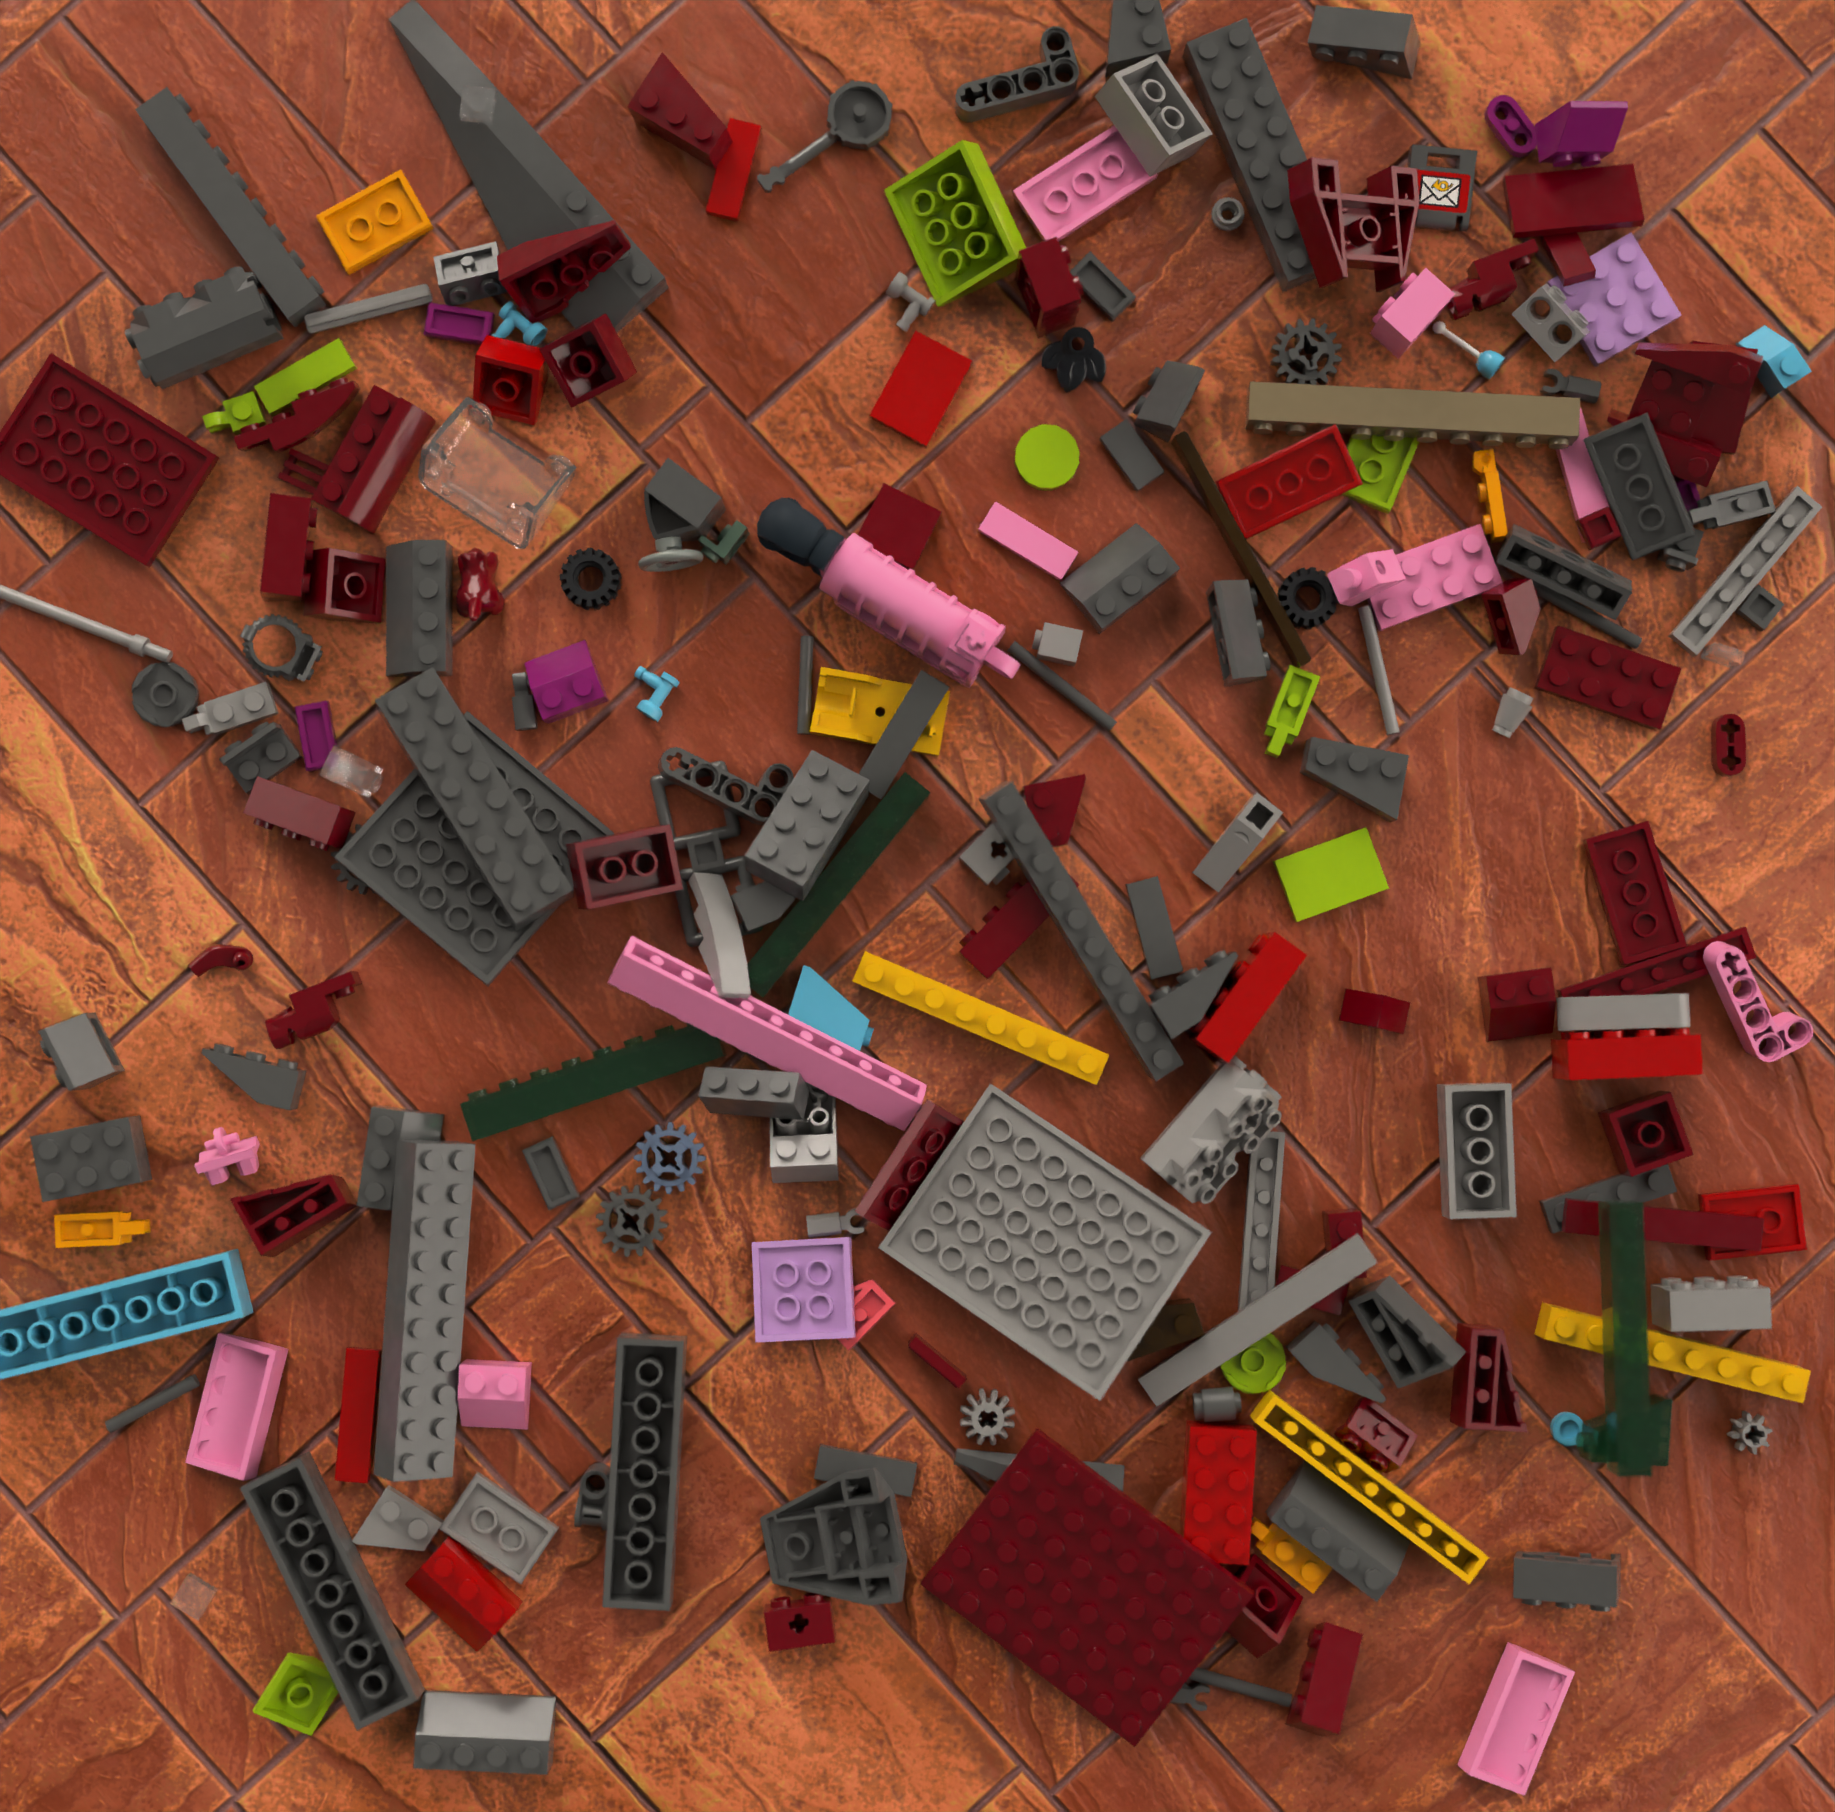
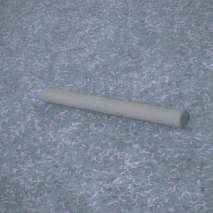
M1371 605L1358 608L1386 733L1387 735H1392L1400 731Z

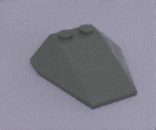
M877 1468L844 1472L760 1517L772 1583L869 1606L897 1603L903 1600L907 1553L895 1493Z

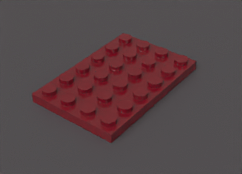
M50 353L0 431V475L149 568L220 459L215 454Z

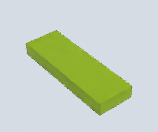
M338 338L256 384L254 388L269 414L273 417L292 406L291 402L299 400L297 396L299 393L310 389L319 391L328 386L330 382L338 380L356 370L357 367L342 341Z

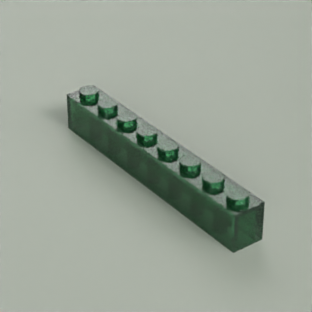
M904 772L817 878L804 901L799 900L747 964L750 988L761 997L765 998L930 797L931 793L906 772Z
M687 1023V1027L676 1031L674 1026L670 1025L654 1031L655 1038L644 1041L641 1035L623 1041L625 1046L623 1049L613 1052L611 1046L592 1052L593 1059L581 1062L580 1057L561 1062V1070L550 1073L547 1067L529 1073L531 1080L519 1083L518 1079L514 1078L499 1083V1091L488 1094L485 1088L467 1094L469 1101L460 1103L471 1139L475 1141L726 1056L722 1041Z
M1634 1200L1598 1201L1607 1470L1618 1477L1652 1476L1643 1203Z

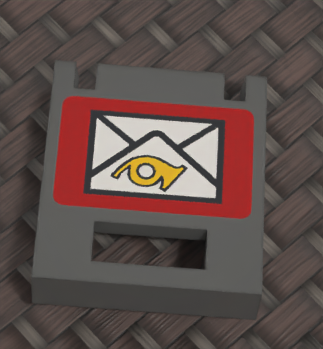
M1412 144L1409 149L1407 167L1417 168L1420 199L1415 227L1453 231L1456 225V218L1460 217L1459 231L1466 232L1468 230L1477 151ZM1427 157L1457 159L1455 169L1427 166Z

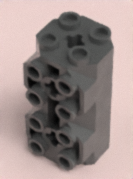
M233 267L227 270L224 276L213 281L206 279L196 283L193 286L196 293L192 297L184 298L181 292H176L165 296L163 302L153 306L143 305L136 308L132 312L134 319L130 323L131 328L125 330V335L131 347L138 349L141 359L137 360L143 376L146 379L150 378L155 387L160 386L162 389H165L284 339L283 334L280 332L282 328L272 303L267 295L259 294L258 289L263 286L253 272H244L243 267Z

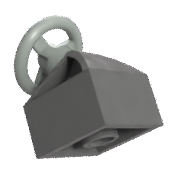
M669 458L666 459L644 489L646 516L651 533L655 539L656 552L659 553L641 558L638 562L639 568L648 572H661L688 568L699 564L703 560V554L698 550L682 549L681 541H698L701 535L706 537L726 510L720 495Z

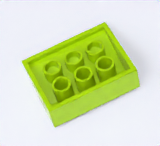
M961 140L884 190L934 300H936L937 307L946 305L1016 271L1019 250L1026 248L978 143Z

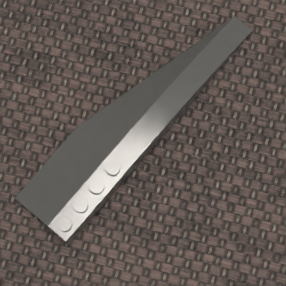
M410 0L389 18L507 250L526 241L614 220L540 135L416 0ZM620 226L619 228L630 242L631 248L605 272H599L591 279L589 287L582 293L578 291L568 301L569 305L561 312L575 329L606 313L618 333L668 289L666 279Z

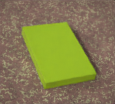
M1372 435L1371 438L1363 440L1354 439L1350 436L1346 447L1363 484L1341 495L1389 514L1418 446L1417 437H1404L1401 441H1388L1384 439V436Z
M1367 827L1273 861L1295 922L1389 889Z

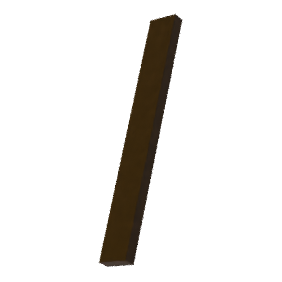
M1183 431L1173 438L1171 444L1245 579H1248L1250 588H1255L1258 602L1293 666L1298 668L1305 666L1311 661L1309 653L1188 433Z

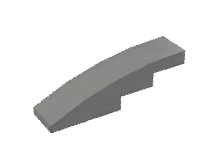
M694 872L688 882L698 902V907L693 915L704 938L698 947L719 997L748 999L751 991L741 930L722 874Z

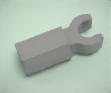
M856 1208L849 1210L846 1215L841 1216L839 1212L806 1216L809 1238L840 1235L842 1230H847L852 1234H860L865 1229L864 1226L854 1227L850 1222L851 1217L859 1215L855 1212Z

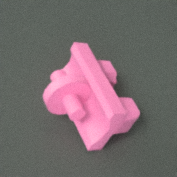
M219 1127L214 1129V1139L204 1142L207 1151L199 1153V1162L194 1165L198 1174L205 1173L211 1185L228 1180L230 1174L227 1165L233 1163L237 1164L240 1175L246 1176L257 1172L259 1168L257 1151L260 1143L257 1136L240 1140L237 1132L227 1135L224 1128Z

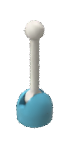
M1437 321L1433 324V331L1436 334H1443L1477 358V370L1490 380L1505 360V357L1493 350L1480 353L1446 329L1444 322Z

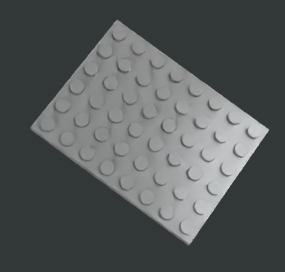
M990 1083L878 1248L1100 1401L1212 1232Z

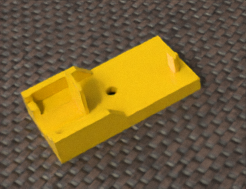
M821 667L810 734L876 745L913 684ZM947 691L910 752L939 756L950 691ZM883 708L885 714L882 717L877 716L875 713L876 709Z

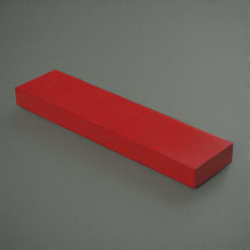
M346 1348L335 1481L370 1482L381 1349Z

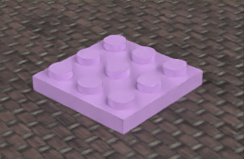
M1632 232L1590 256L1596 269L1595 278L1563 287L1558 275L1547 282L1550 287L1555 285L1563 292L1567 298L1564 303L1572 312L1576 309L1587 319L1589 324L1586 327L1590 332L1579 342L1594 367L1681 316L1680 311Z
M851 1237L751 1242L755 1343L856 1338Z

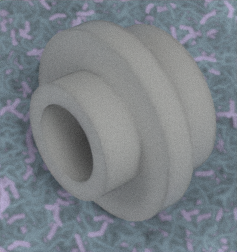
M1222 198L1213 206L1211 213L1212 221L1221 230H1234L1243 221L1244 208L1234 198ZM1230 211L1233 214V218L1230 220L1224 219L1222 212Z

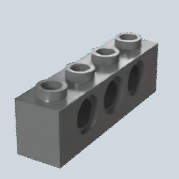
M1514 523L1498 550L1496 563L1614 620L1617 619L1632 593L1631 580Z

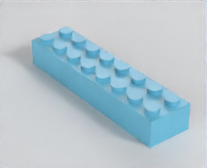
M234 1249L0 1309V1380L243 1318L254 1313L239 1250Z

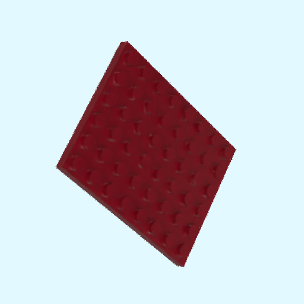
M1038 1428L1034 1430L920 1583L1134 1747L1254 1595L1252 1588Z

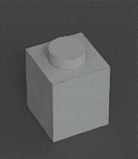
M1045 622L1042 631L1036 629L1032 649L1038 650L1036 658L1074 667L1077 662L1083 630Z

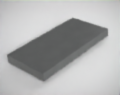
M1648 412L1583 439L1632 560L1696 536L1695 529Z

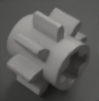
M1742 1411V1418L1737 1420L1730 1419L1733 1426L1732 1431H1729L1727 1436L1737 1439L1734 1448L1742 1451L1747 1446L1748 1451L1755 1455L1757 1454L1758 1447L1762 1445L1769 1446L1766 1441L1767 1434H1770L1772 1429L1762 1426L1765 1419L1763 1416L1757 1414L1752 1419L1750 1413ZM1750 1427L1754 1428V1432H1750ZM1745 1433H1749V1439L1745 1437Z

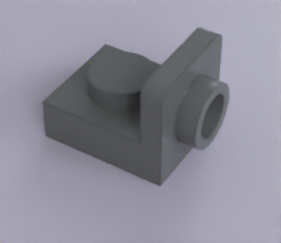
M1694 528L1696 536L1660 549L1657 560L1666 562L1665 566L1678 572H1684L1693 568L1698 562V558L1695 556L1704 531Z

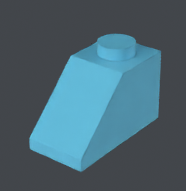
M1765 325L1736 344L1737 347L1758 349L1757 354L1763 356L1757 377L1771 398L1812 372L1795 345Z

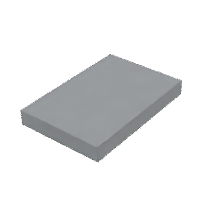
M477 1472L439 1529L521 1585L559 1529V1526L480 1472Z

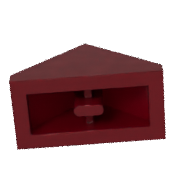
M1345 988L1339 1021L1404 1034L1410 1002L1385 995Z

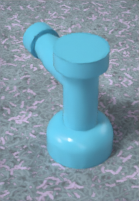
M512 301L507 302L499 312V317L504 321L499 325L496 333H493L491 336L505 339L517 327L524 333L523 341L525 344L535 347L539 345L545 338L548 329L539 322L532 324L516 310L517 306Z
M639 666L634 677L643 680L655 691L649 700H641L636 709L658 722L663 714L660 706L673 687L677 688L680 681L666 672H663L659 677L648 672L643 666Z

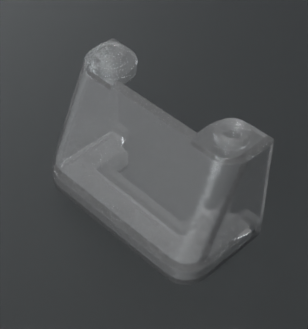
M467 396L422 446L418 473L419 480L430 493L512 546L524 549L534 539L575 477L577 467L562 455H549L545 462L499 434L492 429L493 419L489 408Z

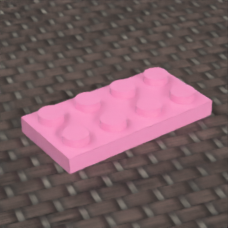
M1114 125L1013 190L1012 195L1043 241L1056 236L1058 241H1060L1155 180L1157 174L1151 177L1148 175Z
M1481 524L1397 554L1396 558L1406 580L1368 598L1367 601L1371 605L1378 630L1381 631L1482 594L1502 583ZM1378 564L1377 570L1380 574L1383 575V569L1381 565Z

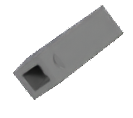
M1259 793L1253 794L1192 873L1219 893L1266 836L1283 812Z

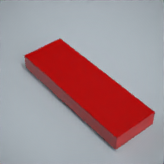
M730 118L727 130L732 143L717 165L706 207V214L738 222L762 127L758 124Z

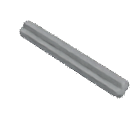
M428 284L413 286L305 315V325L309 333L321 332L432 302V293Z

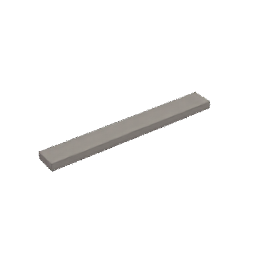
M1358 1233L1207 1331L1205 1335L1198 1337L1140 1375L1138 1381L1154 1404L1159 1406L1377 1263L1376 1258Z

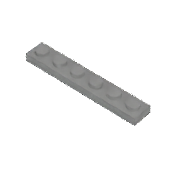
M1798 486L1793 488L1776 508V512L1768 517L1669 634V637L1692 657L1697 656L1820 511L1822 506Z
M1270 1131L1259 1144V1147L1254 1152L1249 1153L1238 1311L1274 1288L1285 1132Z

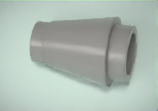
M1509 687L1507 693L1502 694L1494 722L1495 725L1492 730L1510 738L1533 708L1530 705L1534 698Z

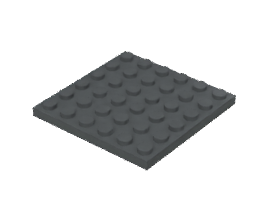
M467 711L464 714L465 719L574 889L566 844L615 833ZM415 769L334 857L336 861L487 987L558 908H554L516 931Z

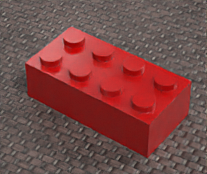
M1276 932L1263 933L1256 936L1247 949L1251 952L1247 960L1237 962L1228 975L1232 979L1226 988H1219L1211 1002V1009L1207 1014H1204L1200 1022L1189 1028L1193 1032L1189 1039L1220 1062H1230L1307 957L1304 952Z
M1659 1028V1035H1656V1029L1626 1030L1627 1036H1623V1031L1614 1030L1593 1031L1594 1037H1590V1032H1561V1039H1551L1552 1075L1554 1079L1589 1080L1703 1075L1701 1034H1690L1689 1028Z
M1186 1420L1179 1534L1217 1563L1249 1565L1257 1430L1252 1424L1204 1423L1203 1421Z

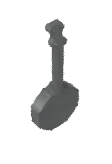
M851 80L830 96L827 127L830 130L780 167H771L769 174H759L757 176L758 183L766 193L772 192L774 185H784L785 178L837 141L843 147L869 150L870 147L875 146L889 135L893 104L890 103L886 94L877 84Z

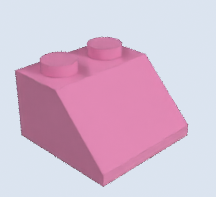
M466 1359L459 1364L457 1399L461 1426L528 1429L532 1362Z

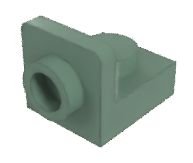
M736 520L732 526L728 524L721 531L717 538L720 542L718 545H715L705 536L701 535L698 539V542L703 547L700 552L714 563L721 560L727 565L750 535L749 530L745 525Z

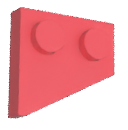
M869 1280L853 1286L856 1338L838 1339L847 1350H851L896 1305V1302L875 1280Z

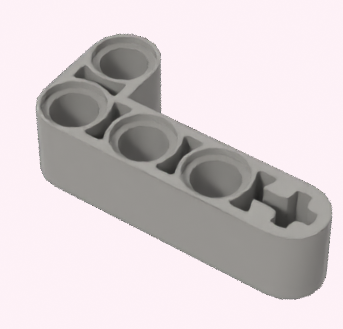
M1689 993L1556 998L1558 1031L1690 1027Z

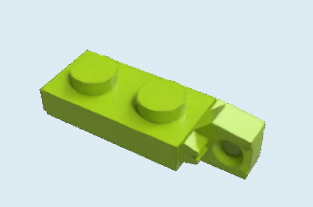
M1293 665L1288 666L1265 725L1264 735L1271 737L1265 754L1277 758L1281 754L1284 743L1292 745L1294 739L1298 737L1320 676Z

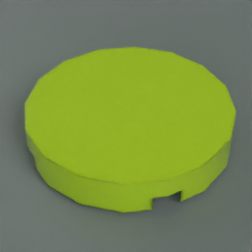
M1042 424L1030 428L1020 438L1015 449V466L1019 475L1027 485L1038 490H1054L1065 485L1073 478L1079 465V449L1075 439L1067 430L1056 425Z
M1269 1333L1220 1365L1224 1377L1235 1389L1246 1394L1261 1393L1271 1390L1281 1381L1286 1370V1355L1279 1340L1272 1333Z

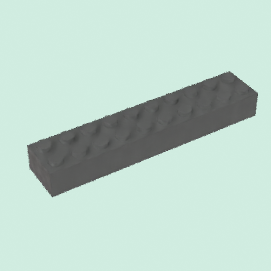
M397 1140L374 1475L392 1482L453 1477L459 1364H461L476 1146L473 1143L439 1140Z

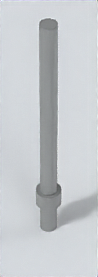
M0 584V598L127 647L129 652L141 657L148 655L167 663L170 662L173 656V651L150 643L149 638L139 634L132 636Z

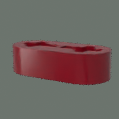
M1736 714L1722 715L1715 719L1711 726L1712 767L1717 774L1724 777L1739 774L1746 764L1745 724ZM1727 721H1729V726L1735 727V732L1729 734V743L1727 732L1721 731V726L1727 724ZM1728 748L1730 758L1736 760V765L1730 766V770H1728V765L1722 764V758L1728 756Z

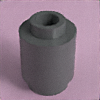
M1233 1387L1200 1389V1393L1192 1394L1195 1420H1203L1204 1423L1236 1420V1413H1242L1240 1393H1234Z

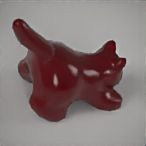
M473 548L458 557L457 564L461 576V585L456 594L457 612L464 618L469 617L472 622H475L480 617L481 612L498 615L505 606V600L494 584L495 573L499 563L496 553L488 552L485 555L480 549Z

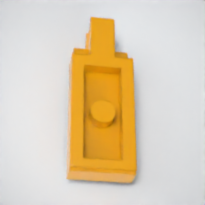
M1494 450L1476 451L1472 455V471L1477 473L1480 479H1482V483L1477 484L1479 502H1485L1487 515L1482 516L1483 531L1485 535L1490 534L1491 543L1502 542L1507 536L1508 531Z
M109 1211L54 1215L55 1248L122 1245L132 1242V1235L151 1232L150 1219L131 1220V1212Z
M1255 1516L1252 1518L1251 1533L1259 1539L1255 1546L1260 1549L1262 1554L1314 1594L1333 1568L1274 1522L1268 1528Z

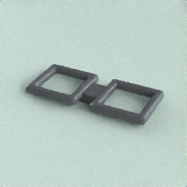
M724 761L710 762L728 772ZM695 766L689 767L687 770L683 769L687 771L683 778L688 779V775ZM699 771L696 773L695 778L708 777L710 774ZM658 774L651 777L650 785L659 824L671 825L675 851L688 848L692 867L679 870L683 889L675 891L686 943L690 947H697L704 938L701 932H697L686 884L694 872L722 874L737 870L740 884L753 880L752 874L746 871L745 856L724 858L720 840L737 837L741 834L739 818L730 811L723 809L727 826L676 837L664 787L674 783ZM728 786L725 790V796L729 801L735 802L732 787ZM739 923L742 936L757 933L763 929V926L745 933L741 923Z

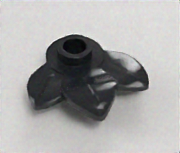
M1074 327L1069 329L1063 335L1061 341L1051 343L1043 353L1042 367L1057 369L1058 382L1067 393L1076 389L1084 381L1085 376L1100 383L1105 377L1106 362L1104 355L1094 347L1093 336L1085 328ZM1076 337H1080L1084 341V346L1080 350H1075L1072 347V341Z

